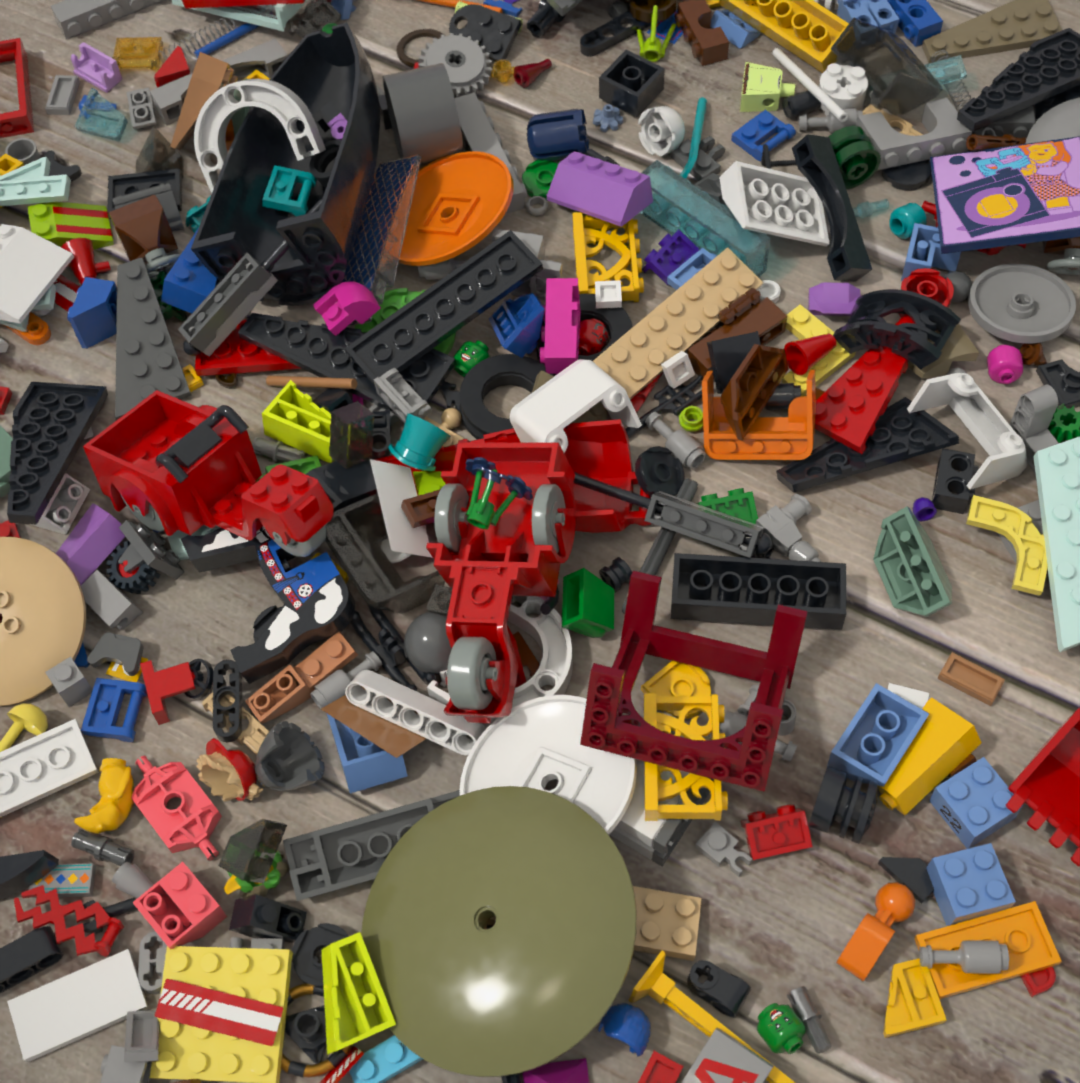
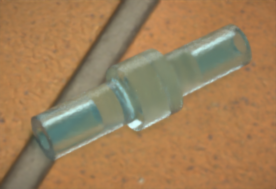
M887 199L873 203L868 201L859 203L857 207L853 208L855 217L865 218L871 216L874 212L888 209L889 202Z

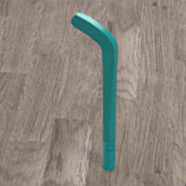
M704 97L698 99L689 159L674 184V187L678 189L686 180L697 159L707 107V99Z

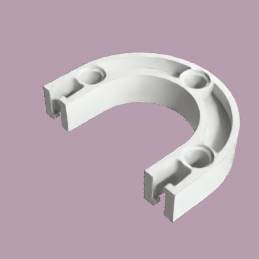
M247 79L222 87L205 102L196 121L194 145L199 165L211 194L218 179L217 170H221L228 153L225 142L227 125L232 116L243 107H260L275 115L284 126L298 161L326 150L311 112L293 91L274 81ZM235 89H238L242 95L240 102L234 98ZM297 120H301L304 123L305 129L303 132L296 128ZM307 136L314 149L313 151L306 152L302 137ZM211 153L216 155L218 159L217 165L211 162Z
M512 596L511 603H514L516 600L522 606L517 608L511 604L508 621L531 635L539 644L543 653L541 664L534 676L523 685L515 688L512 708L535 698L564 695L571 679L573 658L569 631L562 627V617L555 609L548 615L540 612V606L544 603V600L538 596ZM537 613L540 615L536 618L528 617L530 614ZM447 670L440 672L442 680L440 685L443 687L447 686ZM432 680L427 686L429 697L447 705L450 699L449 693L437 688L438 682ZM544 685H552L554 687L549 691L541 689ZM491 718L490 723H483L485 729L489 727L497 718Z

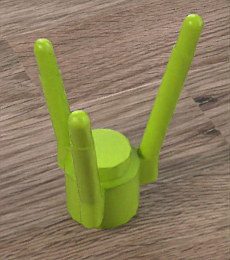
M657 5L653 7L650 37L644 42L641 29L637 30L640 46L639 55L651 62H656L660 58L665 57V50L676 27V24L672 23L663 44H661L660 40L656 37Z

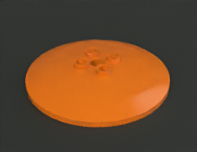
M468 151L442 157L417 170L407 178L403 190L400 184L402 194L399 202H397L394 215L389 202L390 198H388L387 202L391 210L392 221L389 228L386 221L388 233L385 242L380 225L378 226L380 229L379 234L381 233V239L384 243L383 250L387 256L398 263L410 266H425L452 259L474 247L494 230L504 217L511 203L514 184L506 164L492 154Z

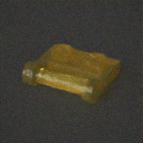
M117 38L114 55L111 58L116 60L120 71L127 68L159 70L161 59L158 51L163 49L162 38Z

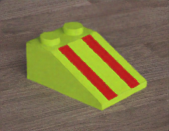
M48 202L27 207L31 232L59 247L75 238L90 239L93 243V250L114 245L106 206Z

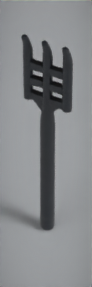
M700 375L686 387L683 384L676 387L679 390L678 393L669 385L656 393L654 399L659 401V406L651 409L639 418L642 424L641 427L625 428L628 437L631 438L647 426L645 421L651 413L673 412L675 416H678L686 407L693 405L701 399L702 390L697 394H694L691 390L699 384L703 376ZM668 394L671 398L667 399L664 395ZM686 395L689 398V400L686 401L682 397ZM678 402L680 406L677 407L674 403Z

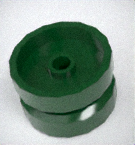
M854 125L843 127L828 136L846 190L863 184L878 170L881 156L861 127Z

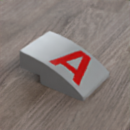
M717 1027L682 1083H764L773 1065Z

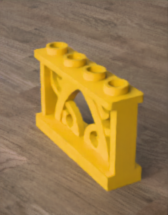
M581 212L572 213L576 278H578L579 294L595 295V281H620L623 278H627L630 284L629 286L621 287L622 301L634 300V303L639 302V293H644L643 277L638 278V273H642L641 258H636V254L640 253L639 238L634 237V234H638L637 219L632 218L621 227L590 215H583ZM610 228H617L611 232V235L607 234ZM618 228H624V235L616 234ZM596 241L599 242L595 248L587 246L590 243L596 245ZM628 241L629 249L623 243ZM604 245L612 248L621 256V259L608 271H606L601 263L594 260H586V258L597 255ZM629 264L631 267V271L625 270ZM591 269H597L600 271L601 275H599L598 271L595 274H591L589 271Z
M644 693V720L655 728L671 734L672 730L675 732L674 735L680 737L682 735L692 740H705L704 736L710 733L711 740L725 738V733H719V723H724V705H718V694H712L711 696H656V693ZM657 710H681L679 719L663 713H658ZM693 710H701L709 718L705 726L697 724L699 716L694 717L690 721V726L684 721L686 716ZM644 761L645 821H658V819L721 820L722 810L728 809L727 791H721L720 780L713 779L712 781L707 777L692 773L682 778L680 771L677 769ZM670 771L674 775L676 782L672 784L671 776L667 781L662 780L660 777L661 773ZM691 788L692 793L702 799L699 790L707 788L711 793V799L704 805H696L688 798L686 791ZM680 795L684 804L658 805V802Z

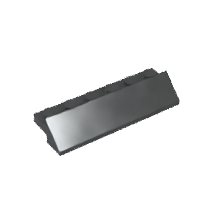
M460 790L283 840L296 900H303L375 879L383 862L400 838L426 814L443 803L460 796Z

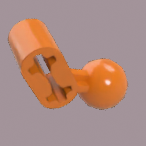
M898 882L887 883L881 887L875 897L877 913L874 916L869 913L866 914L836 963L864 982L896 932L890 928L892 924L903 922L913 914L916 902L913 892L907 886Z

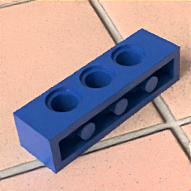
M887 0L900 19L898 23L899 28L915 47L922 45L924 40L941 33L943 20L926 0Z

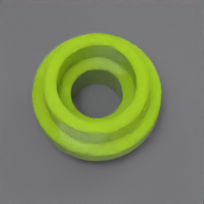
M696 406L686 407L679 415L680 426L690 432L702 429V410Z

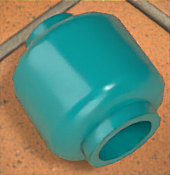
M908 203L894 209L889 219L891 231L901 239H908L912 236L914 223L927 224L925 211L916 203Z

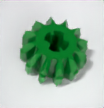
M1062 404L1059 408H1056L1048 430L1058 443L1080 436V412L1075 411L1074 405L1071 408H1067Z

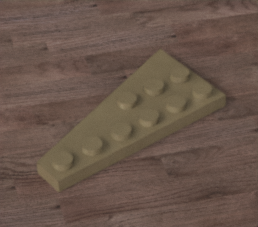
M1014 0L924 40L922 48L928 63H933L931 57L932 60L934 59V62H937L941 57L946 56L947 53L951 58L950 60L1030 48L1034 42L1060 32L1062 28L1048 0Z

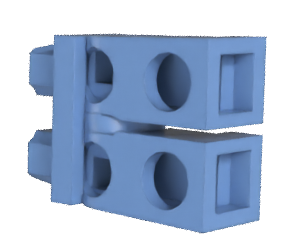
M837 0L839 4L838 16L852 25L855 36L853 41L855 48L872 43L875 39L878 41L895 35L900 19L887 0Z

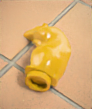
M106 758L102 760V765L99 769L102 773L98 783L101 799L89 810L90 815L74 819V823L88 832L99 834L104 831L117 830L127 819L134 805L132 800L134 780L131 774V767L126 766V761L123 759Z

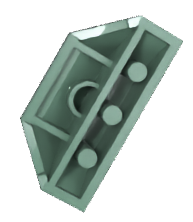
M907 506L883 519L882 530L877 541L873 560L893 607L928 617L951 605L952 585L930 537L911 509Z

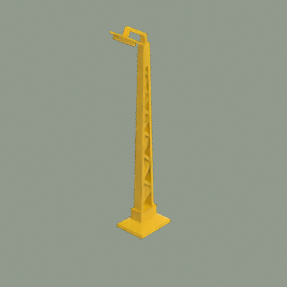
M662 950L634 987L629 1002L634 1003L649 995L659 1004H666L709 1038L718 1027L765 1059L675 987L676 983L663 973L665 953ZM774 1065L766 1078V1081L769 1083H795Z

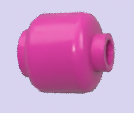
M1000 345L990 351L987 356L989 377L1000 384H1009L1018 380L1023 374L1022 354L1019 349L1010 345Z

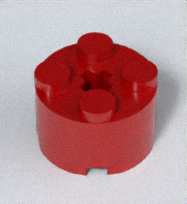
M930 268L912 271L906 279H903L900 290L927 296L950 308L954 294L951 280L948 277L945 279L940 276L939 271Z

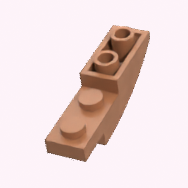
M339 631L297 666L288 665L245 700V702L260 723L268 722L311 698L310 693L315 690L314 687L336 670L342 669L358 656V653Z

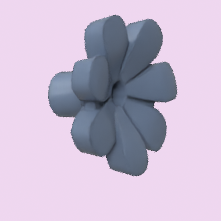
M606 104L603 110L596 109L593 124L596 126L601 124V132H607L608 127L612 130H617L618 124H623L620 109L618 107L613 108L611 104Z

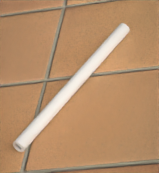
M779 48L773 50L772 55L840 122H845L848 119L847 113Z

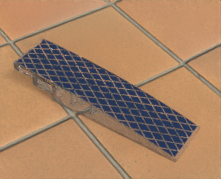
M419 154L379 164L374 175L345 275L341 282L355 281L366 286L373 293L379 305L383 304L386 288L394 286L421 162ZM371 316L368 320H366L364 323H369V322H371V321H372V316ZM354 320L349 325H356L360 323L357 320Z

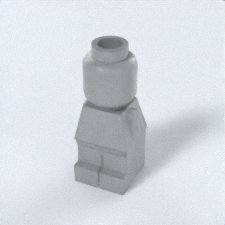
M776 505L756 520V525L764 527L762 536L764 533L769 535L774 550L786 557L789 556V560L822 562L818 558V551L807 541H801L802 535L794 521Z

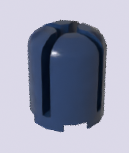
M577 108L535 114L529 119L527 124V142L531 156L535 161H561L573 152H580L586 155V152L589 150V139H587L585 126L587 123L584 109L578 110Z

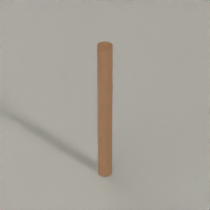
M267 376L266 378L268 386H286L292 380L296 387L356 389L357 380L355 378Z

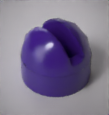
M921 497L913 503V514L918 521L930 520L937 513L934 503L928 498Z

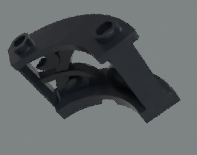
M898 289L878 290L858 297L856 300L858 306L845 326L834 332L833 336L849 354L863 349H878L879 346L892 348L891 352L906 358L921 370L939 359L942 354V348L961 319L950 308L927 296ZM893 313L906 314L910 316L914 323L894 325L886 323L883 317Z

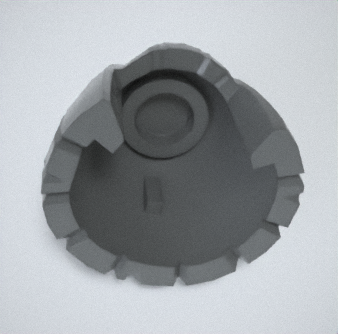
M288 721L279 722L264 738L255 762V773L259 782L264 787H269L276 791L294 790L311 785L324 775L325 765L321 761L323 758L318 747L314 746V742H310V736L305 731L301 732L299 726L288 723Z

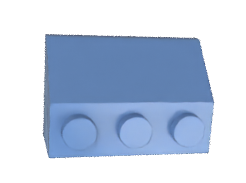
M876 683L831 751L827 766L847 772V778L853 782L860 776L863 777L862 783L869 784L871 780L877 782L879 786H885L928 718L929 713Z

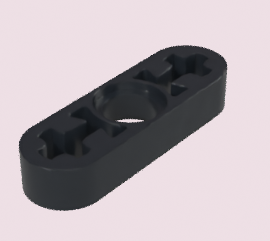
M233 660L219 662L213 671V730L217 738L226 743L238 739L242 732V675L236 662ZM226 670L232 671V674L229 676L231 686H226V681L223 675H226ZM225 695L235 696V702L229 707L220 705V700ZM225 716H229V721L232 725L227 733H224L222 729L226 727Z

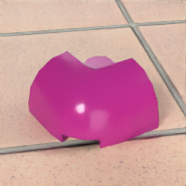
M355 281L343 282L334 286L314 303L315 310L322 315L329 331L335 336L354 320H357L362 325L381 309L373 293L366 286Z

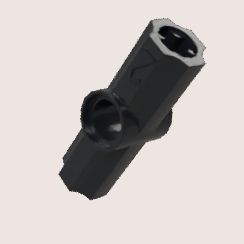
M541 0L537 12L527 22V29L533 36L539 38L549 30L555 21H563L566 14L562 17L546 0Z

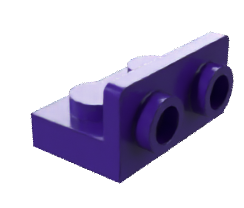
M679 229L672 236L669 233L666 234L658 243L661 248L658 251L653 249L645 257L646 265L642 268L644 273L650 268L667 285H669L667 277L700 250Z

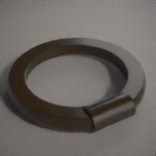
M419 29L406 34L397 45L396 53L399 60L403 64L414 68V64L419 62V60L406 56L404 53L405 46L411 40L419 37H435L440 39L443 33L434 29Z

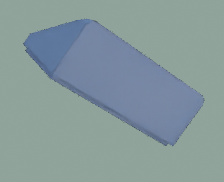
M728 10L715 11L711 19V28L721 27L728 41L738 48L745 47L761 34L754 27Z

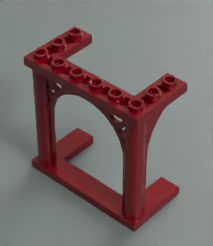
M633 571L630 578L620 648L612 667L594 663L591 668L580 745L765 792L784 710L782 706L786 689L791 687L808 611L778 604L768 652L654 625L662 577ZM645 655L760 682L756 700L751 702L746 726L739 732L725 738L692 740L665 733L650 725L638 714L631 699V692Z

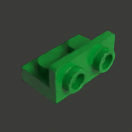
M744 488L727 491L728 496L718 498L717 493L701 497L702 502L696 503L756 524L758 519L753 492L745 493Z

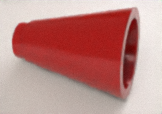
M75 238L61 246V248L73 253L74 258L68 266L81 285L85 277L97 279L96 273L111 270L109 261L95 263L93 243L90 239Z
M823 334L786 343L784 349L790 370L797 375H804L836 347L835 337L832 334Z

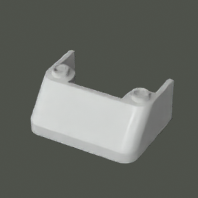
M579 359L516 404L510 412V422L521 443H559L564 453L568 446V439L563 429L600 401L612 420L621 419L623 425L639 428L642 426L626 390L593 361Z
M954 373L925 381L907 408L909 413L949 404L989 454V457L966 485L969 489L1018 477L1027 467L1026 449L1022 438L1017 435L970 375Z

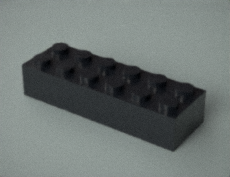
M674 553L670 619L773 626L779 604L808 611L804 628L842 630L846 617V563Z

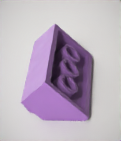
M573 152L558 164L547 193V200L622 227L653 202L650 176L584 155L580 152Z

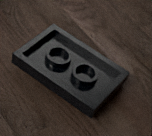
M180 168L108 176L107 213L116 210L112 198L170 182L178 211H182V174Z

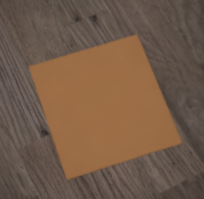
M346 695L321 708V710L395 758H398L427 739L349 702Z

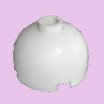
M667 106L649 108L641 114L638 125L641 124L642 132L638 134L643 147L648 153L652 155L656 153L659 156H663L680 146L684 139L685 126L682 117L676 110Z

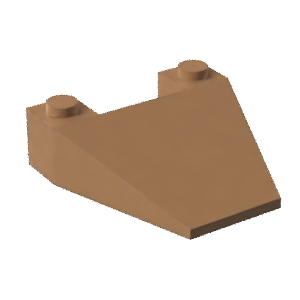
M202 52L199 53L170 147L181 150L194 135L196 121L205 102L222 87L237 82L236 71L230 68L228 63Z

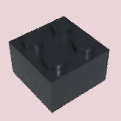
M626 49L599 77V98L638 118L664 90L665 68Z

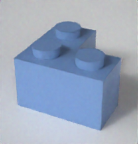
M914 223L901 281L904 278L906 279L912 271L921 268L931 269V267L956 271L961 252L941 254L938 227Z

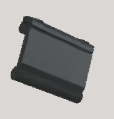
M170 182L112 198L115 209L155 194L165 212L171 231L184 228Z

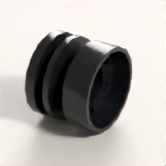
M827 766L808 826L828 833L834 821L839 822V837L841 838L845 837L848 826L854 827L851 841L859 844L862 836L869 829L878 801V783L870 780L867 791L864 793L860 791L863 777L858 776L852 788L846 786L847 772Z

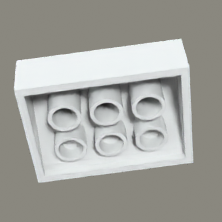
M735 161L719 177L722 198L743 229L826 247L830 244L822 201L806 177Z
M2 224L0 226V320L21 324L74 258L73 253L23 227Z

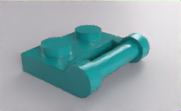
M274 165L262 199L263 207L292 212L296 217L305 215L308 209L306 204L311 189L316 185L317 179L309 172ZM296 183H302L303 186L298 200H291Z

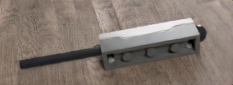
M322 199L307 214L319 211ZM285 239L280 242L262 263L247 252L180 326L178 330L185 337L183 349L186 354L197 356L202 351L210 356L272 288L278 279L271 271L277 261L290 248Z
M574 472V484L648 509L644 521L749 558L755 555L756 551L757 554L767 553L772 546V540L769 535L764 533L762 536L764 530L762 526L661 491L652 494L650 499Z

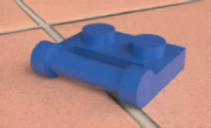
M764 110L732 133L731 141L756 160L761 161L763 145L760 144L777 132V135L765 143L768 145L770 152L786 139L790 140L796 135V131L791 124H784L767 110Z
M96 678L81 728L83 735L133 742L136 735L134 727L142 699L147 696L145 684ZM124 694H131L123 726L117 727L116 722Z

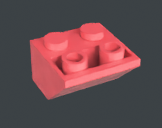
M181 862L132 902L170 950L176 946H182L204 937L227 917L220 905L184 862Z

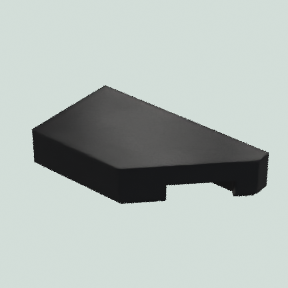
M882 857L879 860L878 864L898 883L907 886L913 892L914 898L921 904L933 893L934 887L926 869L928 865L920 858Z

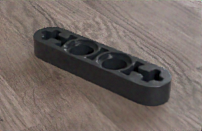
M629 10L583 35L580 39V52L588 57L596 56L637 33L638 29L642 31L651 26L652 22L647 23L633 18ZM624 23L632 24L631 27H623L621 25ZM605 33L614 34L612 37H605L603 35Z

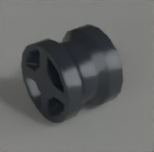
M617 557L612 561L611 566H604L600 569L599 574L603 582L615 589L614 592L616 593L621 589L623 583L630 582L632 570L622 558Z

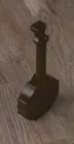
M618 0L629 4L633 18L647 23L652 22L654 5L658 6L657 22L667 20L676 12V0Z

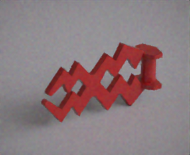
M44 885L21 893L22 898L36 897L35 905L37 907L24 912L19 898H14L18 923L33 918V930L49 923L54 924L57 944L75 938L77 956L97 952L107 957L118 934L124 928L121 920L114 917L110 918L98 901L84 909L82 900L67 905H60L57 889L45 893ZM50 902L51 911L42 914L39 905ZM75 912L78 923L95 916L97 929L105 925L108 928L101 941L95 943L94 933L85 937L83 923L66 929L64 917Z

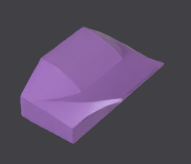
M820 283L809 288L808 311L813 315L852 316L858 306L856 300L861 296L860 289L850 283Z

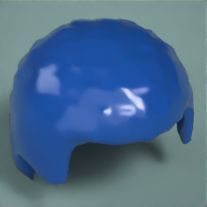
M622 1003L611 1006L602 1018L598 1031L600 1032L604 1026V1031L608 1037L621 1040L629 1045V1051L637 1053V1057L643 1055L649 1042L651 1030L648 1017L639 1007L632 1004Z

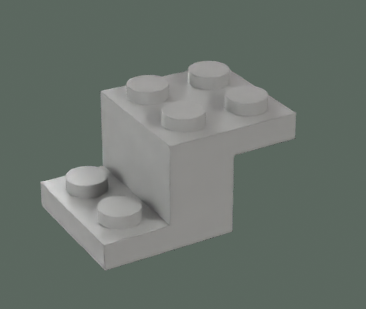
M494 228L492 243L510 230ZM512 231L543 264V270L513 290L512 295L522 296L534 293L539 300L546 301V278H562V263L551 260L545 261L544 236Z

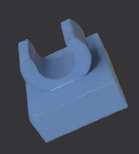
M331 0L330 8L341 20L350 19V13L356 10V7L352 4L353 0Z

